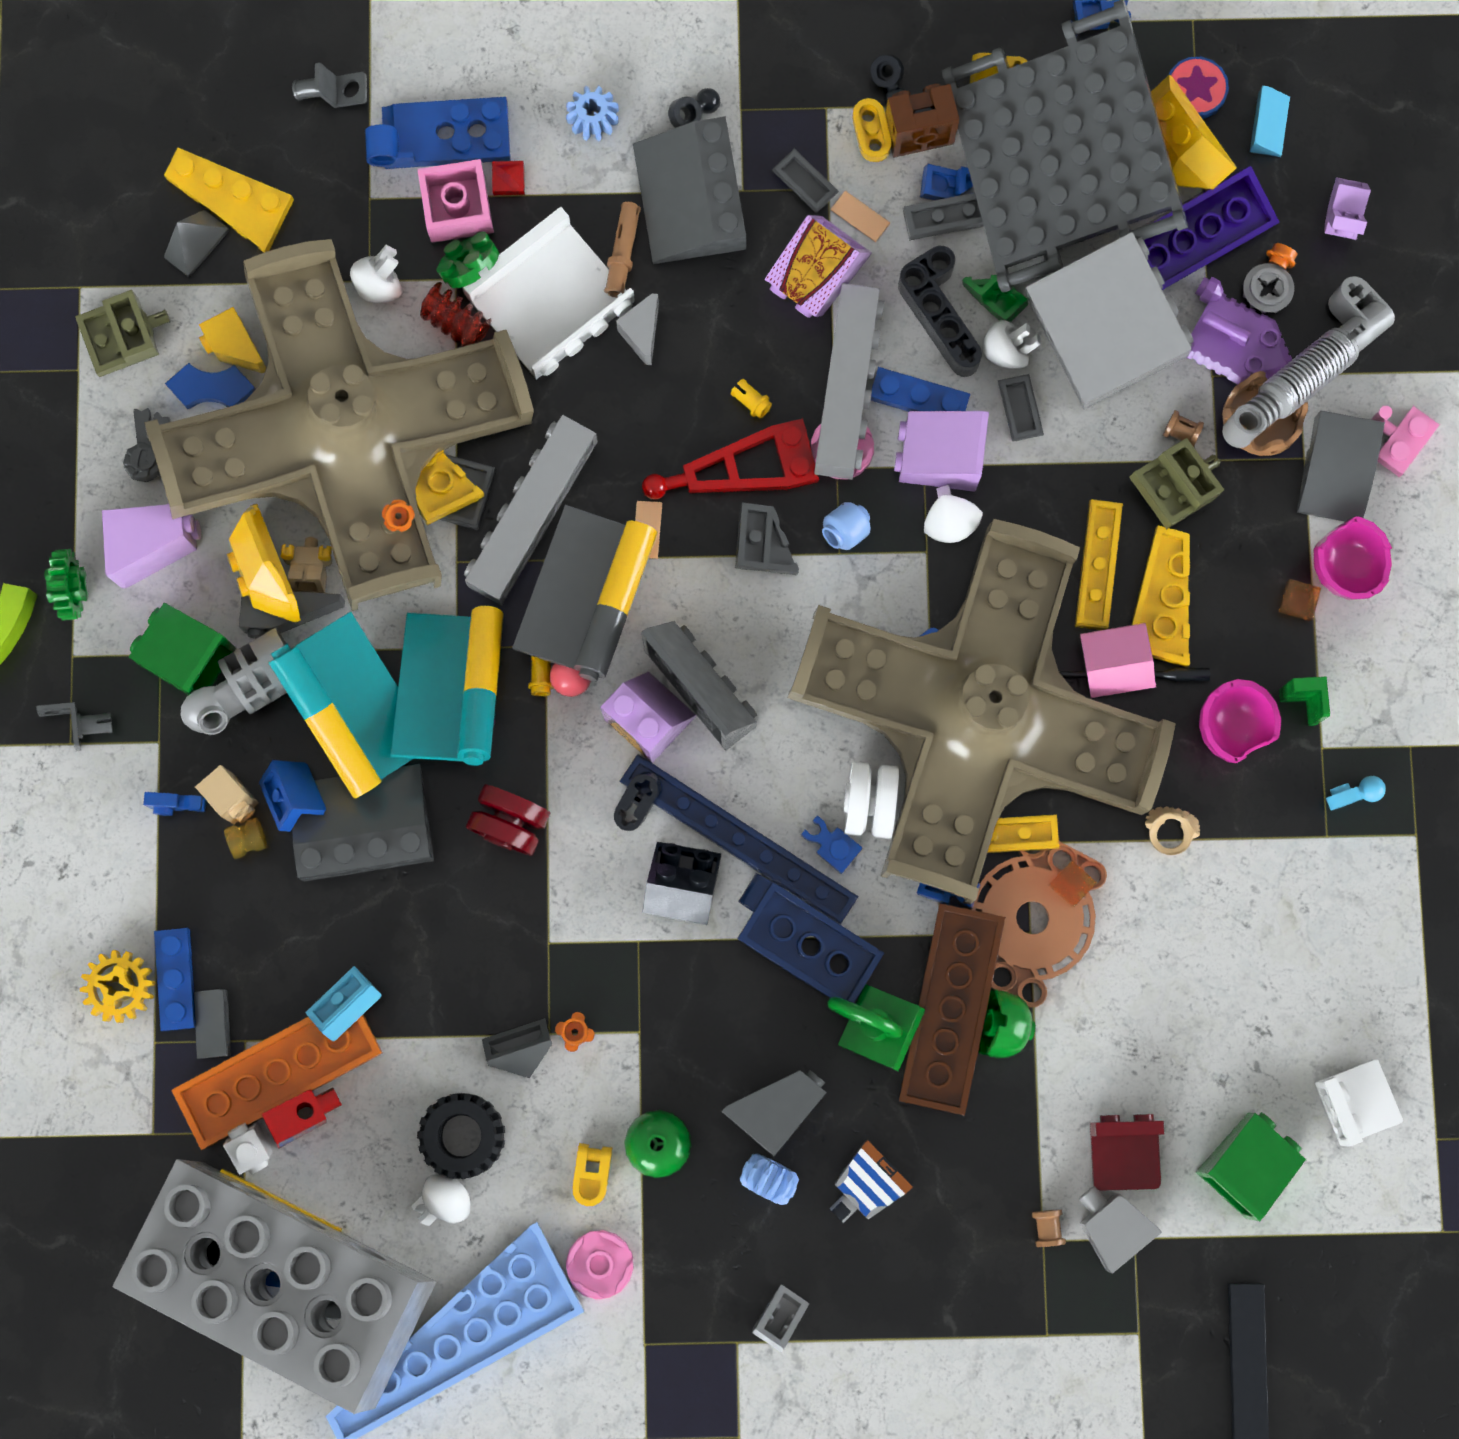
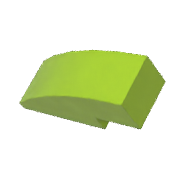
M3 583L0 594V665L15 647L31 617L37 594L29 588Z

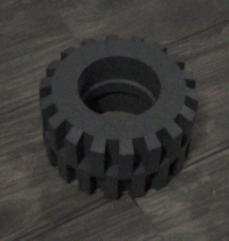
M455 1093L436 1100L437 1102L434 1105H430L427 1108L426 1115L421 1117L419 1122L421 1125L420 1131H417V1139L420 1141L418 1148L420 1154L423 1153L425 1157V1163L434 1168V1172L451 1179L471 1178L489 1170L493 1163L499 1159L501 1149L504 1148L505 1144L504 1133L506 1132L505 1126L502 1125L500 1113L494 1109L490 1102L477 1095ZM462 1115L474 1119L481 1130V1141L478 1148L467 1156L451 1154L443 1143V1129L446 1123L456 1116Z

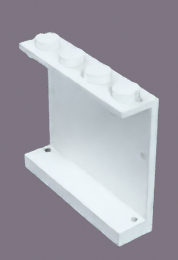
M559 207L503 251L490 271L485 267L478 272L481 276L479 280L462 287L464 295L495 332L507 330L518 359L536 380L542 375L548 376L558 368L559 361L567 355L571 357L577 354L583 348V342L592 335L597 337L608 328V323L616 316L622 317L632 309V303L635 302L634 291L631 288L625 289L623 294H618V298L611 297L608 293L604 292L609 269L570 225L569 215L562 207Z

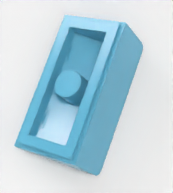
M1262 85L1257 98L1249 152L1276 157L1282 156L1290 96L1269 86Z
M353 966L305 1013L331 1041H335L380 999L381 993Z

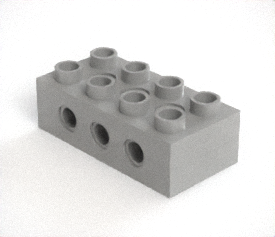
M176 1159L112 1287L343 1409L356 1414L376 1408L437 1281L220 1172V1170L204 1162ZM213 1241H216L220 1248V1258L215 1266L211 1264L207 1257L208 1246ZM272 1271L276 1272L280 1279V1289L275 1297L270 1295L265 1284L267 1276ZM332 1301L338 1305L341 1311V1320L335 1329L328 1324L325 1318L326 1307Z

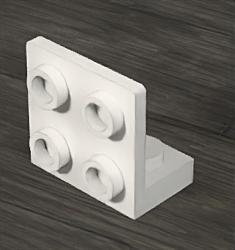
M1371 1060L1315 1082L1340 1146L1356 1145L1363 1142L1362 1138L1403 1122L1401 1113L1378 1060Z

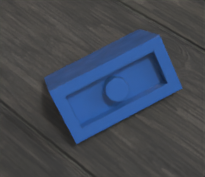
M271 761L259 784L278 831L290 832L301 814L323 815L326 811V806L308 765L304 762Z

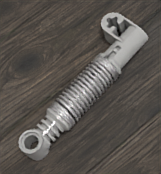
M1356 276L1348 277L1329 298L1328 305L1332 314L1343 325L1325 332L1319 339L1297 355L1296 358L1292 359L1281 370L1260 386L1256 396L1245 405L1238 407L1223 425L1222 433L1227 443L1236 448L1248 446L1277 419H1284L1294 413L1312 396L1316 395L1323 387L1334 380L1335 377L1350 367L1357 360L1361 350L1393 325L1395 321L1393 310L1365 280Z

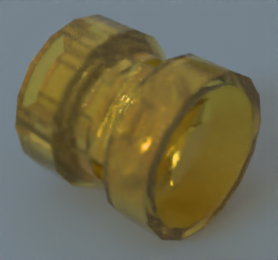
M257 817L247 820L243 826L237 827L233 825L224 829L227 844L234 859L244 857L248 851L255 850L258 852L268 847L263 828Z

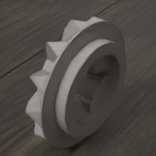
M1265 263L1254 267L1246 275L1242 284L1244 290L1243 297L1250 303L1251 308L1260 310L1262 314L1266 312L1277 313L1287 307L1294 295V282L1291 275L1276 264ZM1276 281L1272 290L1275 295L1273 296L1268 293L1266 296L1261 297V291L1263 290L1261 284L1267 286Z

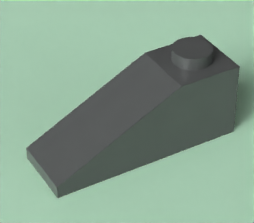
M293 591L301 621L294 623L253 608L249 596H241L239 628L244 633H248V637L254 639L273 628H276L281 634L344 608L345 600L340 594Z

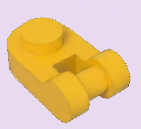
M579 1143L572 1188L575 1200L581 1205L587 1207L595 1206L605 1198L613 1147L602 1146V1149L589 1148V1144ZM587 1161L600 1163L599 1172L586 1171Z

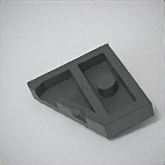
M742 503L740 505L736 569L797 575L799 573L797 562L794 563L788 548L789 542L785 532L779 526L780 520L774 506Z

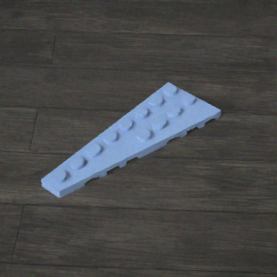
M538 1222L529 1226L409 1338L375 1409L353 1414L337 1405L326 1416L337 1439H357L584 1312Z

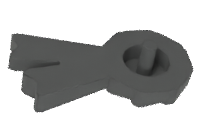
M149 408L143 411L134 409L137 445L127 449L123 465L131 479L149 482L160 475L144 422L150 421L151 412ZM158 412L154 414L153 420L157 419L159 425L171 422L169 417H161Z

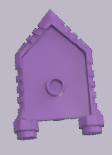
M1204 277L1195 294L1200 296L1199 300L1206 303L1207 306L1191 333L1194 342L1191 346V352L1186 358L1196 360L1197 364H1203L1209 370H1215L1216 374L1226 376L1228 380L1237 385L1258 371H1264L1266 378L1269 379L1287 365L1288 362L1292 361L1291 355H1288L1289 350L1284 345L1285 341L1281 338L1282 334L1276 320L1264 314L1256 313V310L1251 307L1250 309L1246 308L1245 304L1237 303V300L1234 298H1227L1226 294L1223 293L1224 290L1219 280L1211 277V279Z

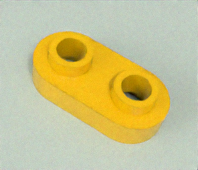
M862 99L855 105L852 116L859 150L866 160L880 162L887 158L891 150V137L884 108L875 99ZM865 115H871L873 117V120L867 122L863 120L862 117ZM877 144L880 146V149L873 151L869 146Z

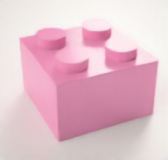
M481 159L417 169L426 228L431 243L471 237L482 231H485L487 234L494 233Z

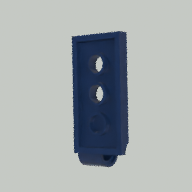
M755 873L738 901L753 913L737 939L829 998L839 997L854 1003L884 955V952L776 883ZM808 936L815 937L819 942L818 951L811 956L806 955L801 946L803 940ZM835 954L843 955L847 961V966L841 973H834L829 965L830 959Z

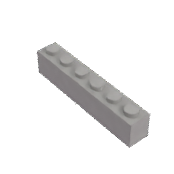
M844 283L841 285L814 471L815 475L852 480L854 469L861 470L863 450H857L858 440L865 439L868 420L862 419L863 409H869L872 390L866 389L867 379L874 378L876 360H871L870 355L871 349L878 350L880 330H874L875 320H882L884 301L878 300L880 288Z
M564 415L561 416L558 423L553 421L545 435V438L548 440L542 450L536 449L529 462L531 469L526 477L521 476L516 482L513 489L514 498L509 505L505 503L497 516L499 523L494 532H487L480 546L483 549L477 560L473 558L469 562L464 572V576H466L465 582L470 589L501 606L598 442L595 432Z

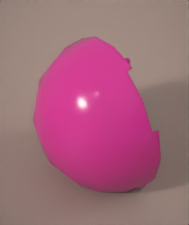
M1353 517L1333 529L1315 545L1313 550L1314 569L1321 584L1332 594L1348 600L1368 599L1380 593L1390 581L1388 579L1392 567L1390 552L1392 547L1386 534L1374 522L1362 517Z
M1236 679L1224 683L1210 692L1201 708L1199 727L1204 743L1214 755L1229 763H1238L1245 759L1246 755L1250 752L1269 745L1279 738L1281 716L1276 701L1267 689L1254 681Z

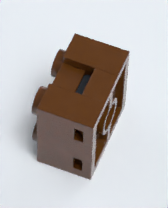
M931 84L923 89V93L911 95L910 91H900L888 98L885 117L891 137L893 158L954 145L960 119L950 84L943 86L941 84Z

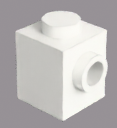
M258 1122L250 1126L243 1123L227 1133L229 1137L226 1139L223 1147L239 1175L246 1171H249L250 1175L254 1174L268 1165L267 1160L271 1157L273 1149Z

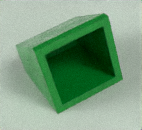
M164 602L161 608L158 607L151 613L148 619L149 626L144 634L137 636L131 644V654L128 658L187 695H190L197 689L214 684L222 672L218 660L234 652L236 647L220 633Z
M1262 1112L1259 1115L1247 1113L1196 1171L1206 1183L1245 1219L1259 1222L1264 1218L1306 1161L1299 1153L1302 1148L1289 1136L1286 1135L1285 1138H1282L1274 1130L1277 1125Z

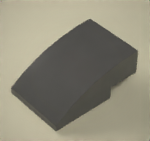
M1320 410L1314 418L1310 448L1306 452L1297 513L1343 522L1353 517L1364 518L1377 467L1385 422Z

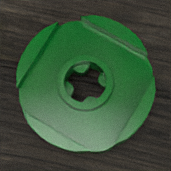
M485 231L479 232L462 242L454 240L445 246L443 251L446 255L441 259L437 267V273L444 283H448L451 288L468 286L481 278L478 272L485 267L489 271L498 260L499 250Z

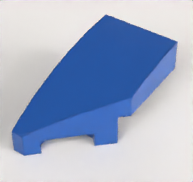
M927 164L923 168L920 198L940 200L964 194L973 187L969 168L961 166L958 170Z

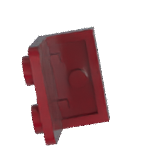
M1154 1114L1133 1115L1134 1121L1120 1122V1115H1099L1100 1122H1090L1093 1186L1097 1190H1144L1160 1187L1159 1135H1164V1121H1154Z

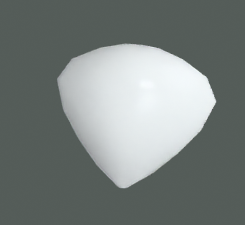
M385 245L377 256L364 257L353 264L350 271L351 281L358 295L365 301L372 303L391 302L403 294L397 274L393 271L398 265V260L393 258L397 254L396 249Z
M999 320L986 333L982 350L986 359L995 365L1005 368H1022L1029 365L1028 353L1041 344V336L1037 333L1032 338H1024L1030 334V326L1027 323L1017 329L1013 323Z
M949 485L937 488L938 499L934 502L926 516L924 533L939 542H959L976 530L980 524L983 512L974 503L951 495Z
M439 1174L431 1175L425 1180L422 1196L411 1207L414 1211L421 1214L424 1212L418 1218L420 1223L430 1226L437 1218L454 1224L467 1219L470 1213L469 1192L457 1179L447 1178V1176Z

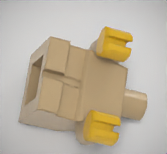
M314 537L305 538L304 546H296V548L292 544H289V547H286V544L281 546L280 557L287 565H290L288 581L292 591L325 593L326 567L330 566L333 561L331 546L326 545V548L321 545L317 547L318 539Z

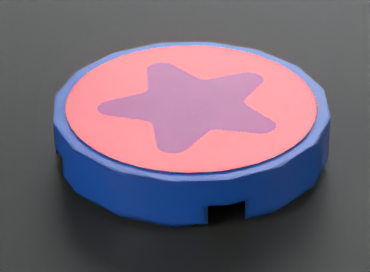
M1201 56L1188 57L1178 62L1170 70L1169 75L1174 78L1202 119L1216 114L1223 106L1229 91L1228 78L1222 67L1213 60Z

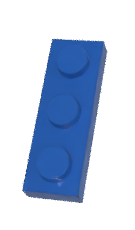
M878 367L871 389V401L908 412L966 411L970 393Z
M180 928L154 931L161 1031L195 1028L190 929Z

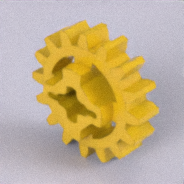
M117 950L111 951L110 959L105 954H99L100 963L89 962L88 966L92 970L91 974H82L81 976L82 979L88 981L87 986L79 988L80 992L88 993L89 996L83 1001V1004L87 1006L94 1005L91 1011L93 1016H98L103 1012L102 1021L110 1022L113 1015L116 1023H124L125 1015L130 1019H136L135 1010L146 1011L148 1008L143 1001L154 998V995L147 992L148 987L156 985L154 981L147 980L146 977L152 973V969L141 968L144 959L138 957L132 961L133 953L125 951L122 958ZM117 965L114 966L112 972L105 976L101 975L107 968ZM133 971L137 976L138 986L135 985L131 977ZM106 982H119L123 987L128 988L129 992L124 990L116 991L112 986L106 985ZM97 987L100 988L104 996L102 1001L98 996ZM131 997L134 998L129 1005L118 1009L122 1006L123 1001Z

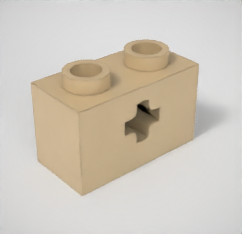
M219 765L195 786L214 810L232 824L238 821L243 823L255 813L254 807L259 803L241 781L222 765Z

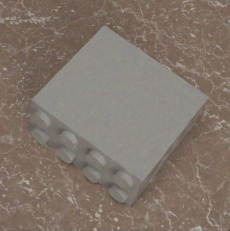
M1133 232L1026 287V296L1083 409L1188 357L1194 342L1186 325L1180 327L1176 319L1179 310L1172 296L1165 297L1162 291L1164 280L1156 266L1151 268L1147 262L1150 253L1142 237L1136 239Z

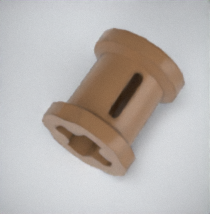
M1174 410L1163 436L1166 438L1172 436L1181 441L1187 438L1194 447L1204 423L1201 421L1195 423L1180 416L1179 411Z
M1062 1209L1032 1212V1218H1035L1037 1222L1038 1240L1035 1241L1036 1247L1066 1244V1239L1062 1238L1060 1216L1063 1215Z

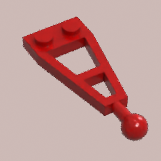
M798 419L772 425L683 465V474L665 478L659 474H650L643 480L642 490L645 496L656 500L662 498L667 490L684 486L688 487L689 493L787 490L817 483L819 477L814 474L815 462L804 420ZM774 438L784 477L740 479L734 456ZM724 460L728 480L697 481L696 472Z

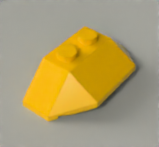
M1168 75L1151 91L1176 184L1179 187L1213 190L1237 167L1171 75Z
M258 504L250 505L242 514L229 538L232 552L227 553L232 572L239 571L241 576L236 578L242 597L249 596L252 607L294 623L301 621L296 598Z

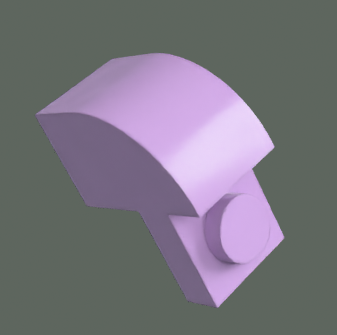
M1336 177L1325 220V234L1354 240L1357 239L1358 234H1364L1367 224L1364 212L1371 192L1368 184Z

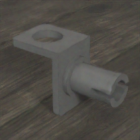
M319 62L315 63V78L294 80L292 91L295 99H298V101L320 96L334 108L363 104L367 102V75L364 72L336 76ZM353 81L358 82L359 91L353 97H346L344 91L347 84Z
M75 702L36 706L39 717L71 714L73 741L76 751H81L80 739L83 738V735L113 733L111 712L81 716L78 713Z

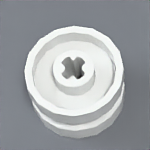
M852 762L849 783H846L843 813H846L844 834L861 836L866 830L867 817L872 816L871 832L873 836L891 839L896 812L899 767L881 765L877 771L876 783L871 785L872 769L869 763Z

